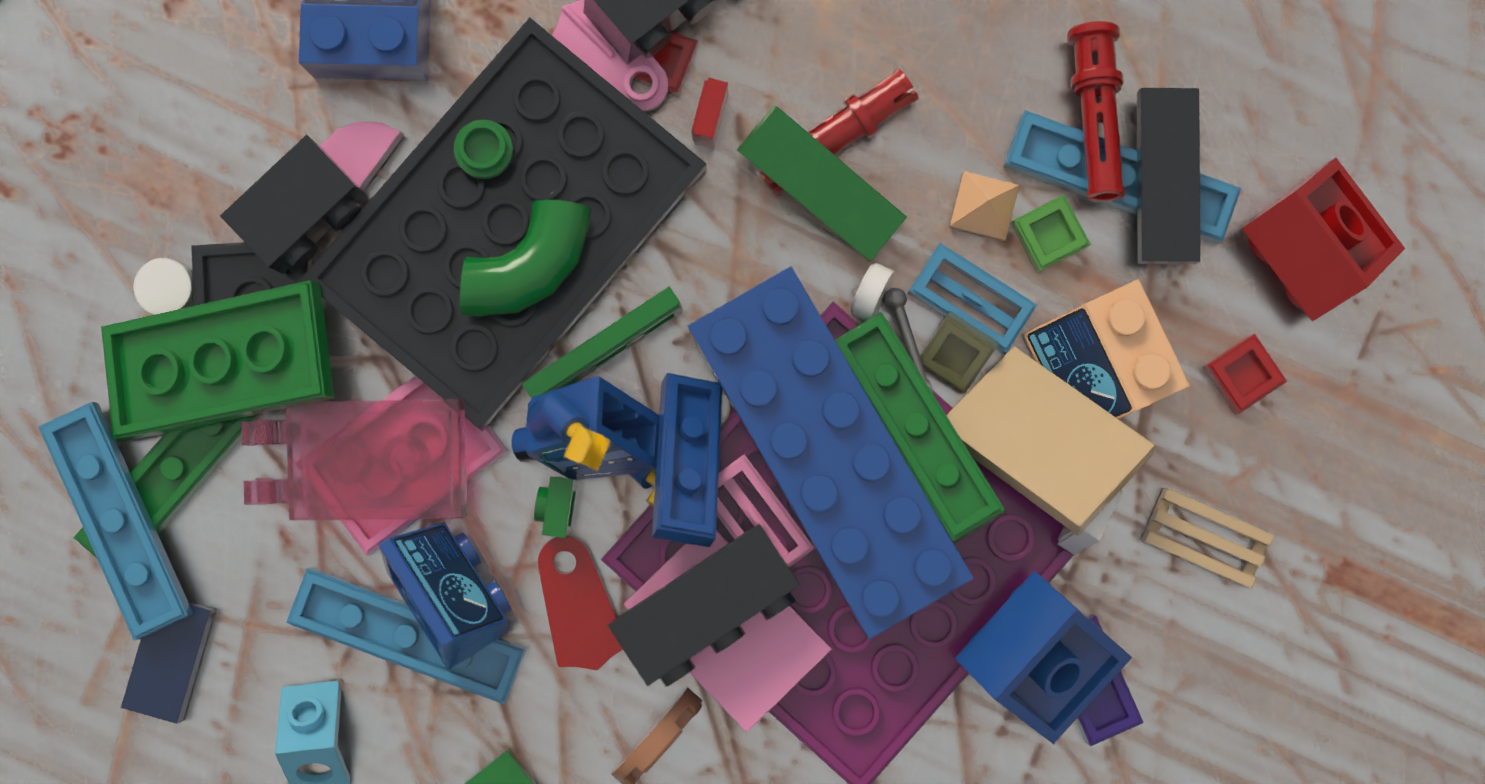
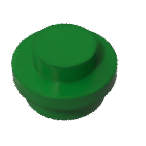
M476 120L465 125L457 134L454 142V156L458 165L466 174L478 179H490L503 173L509 166L513 157V143L508 132L500 124L491 120Z

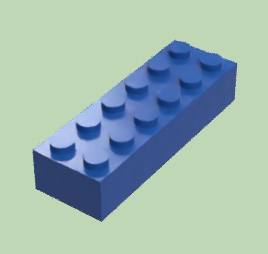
M792 266L688 325L689 332L868 639L873 638L974 579Z

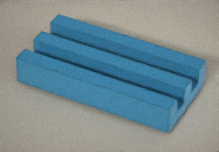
M939 243L908 291V294L944 317L951 311L998 342L996 350L1002 354L1008 352L1037 306L1036 303L942 243ZM941 262L949 265L1018 309L1019 312L1016 317L1012 318L937 270ZM932 281L1007 329L1004 336L996 333L926 288L928 282Z

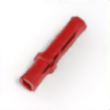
M898 68L893 71V74L859 97L852 94L844 99L843 103L845 106L807 132L836 155L865 135L869 139L878 133V125L912 102L914 103L919 100V97L914 89L910 90L913 88L912 83L904 72ZM756 167L760 175H763L762 178L775 196L779 195L783 189Z

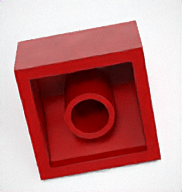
M1336 157L1264 209L1242 228L1249 238L1254 254L1261 261L1270 265L1284 284V290L1289 300L1299 309H1303L1312 322L1369 287L1405 249Z

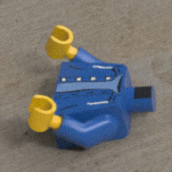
M600 376L532 397L528 403L526 427L516 429L511 439L513 453L520 462L525 463L537 460L563 476L576 480L629 474L642 488L646 489L654 486L646 500L649 505L654 507L659 415Z

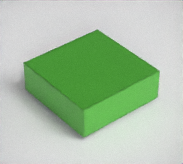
M1065 194L1011 222L1037 273L1091 245Z

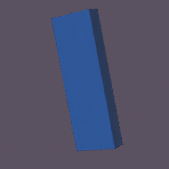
M667 373L661 383L652 538L709 548L716 539L722 387L717 382Z

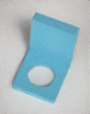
M339 681L285 686L281 688L275 756L289 784H350V774L338 748L342 690ZM318 763L328 766L331 770L325 774L311 775L300 771L298 768L305 764Z

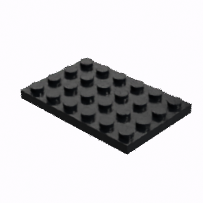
M529 17L301 280L303 282L312 280L320 283L322 297L477 428L483 431L520 388L522 383L526 381L707 168V163ZM476 120H491L500 124L508 132L513 143V157L509 166L503 173L490 179H478L466 174L460 168L454 156V142L457 134L465 125ZM562 200L580 203L591 208L590 225L579 262L552 295L518 313L480 317L461 315L460 284L465 257H499L514 250L526 236L531 219L533 201Z

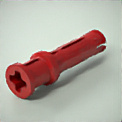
M1106 21L1082 23L1072 27L1067 33L1068 43L1074 47L1076 74L1071 78V89L1077 97L1081 98L1083 144L1088 179L1087 198L1093 202L1115 201L1125 196L1122 184L1120 135L1116 94L1120 92L1124 83L1123 73L1117 70L1115 42L1120 37V29L1117 24ZM1093 52H1097V53H1098V64H1097V65H1094V64H1093V60H1092V53H1093ZM1101 98V103H1096V99ZM1098 123H1103L1105 162L1100 160Z

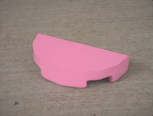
M358 121L337 129L320 146L364 191L404 134L381 122Z

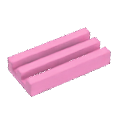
M745 454L719 473L718 488L724 485L754 526L760 523L788 567H791L815 549ZM742 471L796 542L798 546L792 551L788 552L735 482L733 477ZM718 498L717 516L732 537L736 539L744 531Z

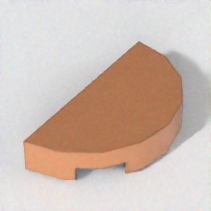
M687 687L611 775L621 784H635L644 772L647 773L681 735L682 729L700 711L703 706L701 704L703 700Z

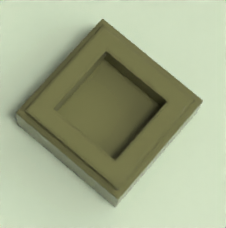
M949 311L921 353L920 358L924 368L961 392L966 393L997 348L998 342Z

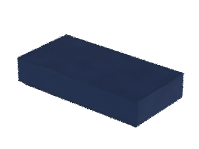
M188 601L193 615L140 640L121 708L176 724L183 721L216 609Z

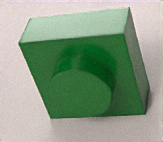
M550 476L549 487H539L535 503L534 521L543 522L542 535L568 538L571 535L578 480Z

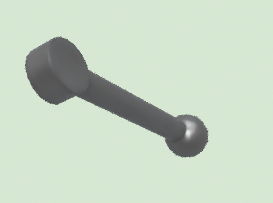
M891 288L885 293V304L894 311L906 352L934 395L932 385L926 377L904 308L907 296L902 289Z

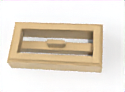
M1163 488L1141 541L1241 586L1252 589L1256 581L1254 577L1258 567H1262L1265 556H1263L1265 549L1271 545L1275 535L1174 490ZM1170 505H1174L1253 540L1250 550L1168 514ZM1161 526H1167L1243 560L1244 564L1241 571L1158 535Z

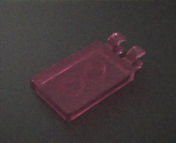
M464 398L319 401L286 408V419L242 422V445L287 444L288 478L268 477L245 480V505L289 503V520L455 519L468 516Z

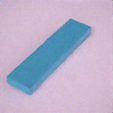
M1025 110L1021 115L1003 167L1087 197L1088 179L1083 131ZM1099 137L1100 160L1105 162V139ZM1120 144L1122 184L1125 196L1115 201L1101 203L1137 215V150ZM1200 173V238L1220 244L1224 240L1242 188Z
M90 402L38 426L133 640L142 639L193 615V611L116 440H113L111 429L99 403Z
M312 567L306 569L286 621L287 624L501 704L507 703L527 649L524 646L499 638L447 670L405 602Z

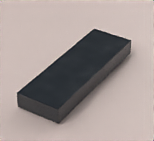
M1140 88L1137 92L1138 264H1197L1200 262L1199 88Z

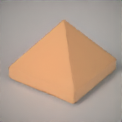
M963 171L949 227L1005 241L1019 185Z

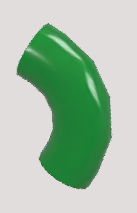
M562 200L533 201L531 219L526 236L514 250L499 257H465L460 284L461 315L480 317L518 313L552 295L579 262L590 225L591 208L580 203Z

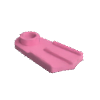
M585 0L564 5L552 36L644 112L653 110L661 105L668 93V79L665 71L653 56L646 58L641 54L627 65L583 13ZM639 73L648 74L652 78V87L645 94H637L631 88L634 76Z

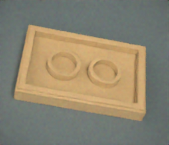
M1015 346L946 415L972 458L1077 536L1086 529L1150 459L1155 447L1153 443Z

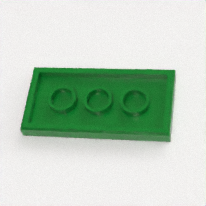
M312 280L101 326L113 440L125 442L334 399L320 283Z

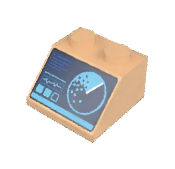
M1139 279L1022 334L1033 360L1117 419L1190 386Z

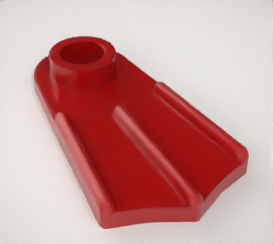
M568 536V538L555 537L549 540L541 549L538 557V569L557 665L559 667H580L599 670L612 656L623 650L607 626L612 620L617 618V615L587 546L573 536ZM567 551L573 554L576 559L575 568L569 572L559 570L555 565L557 553Z

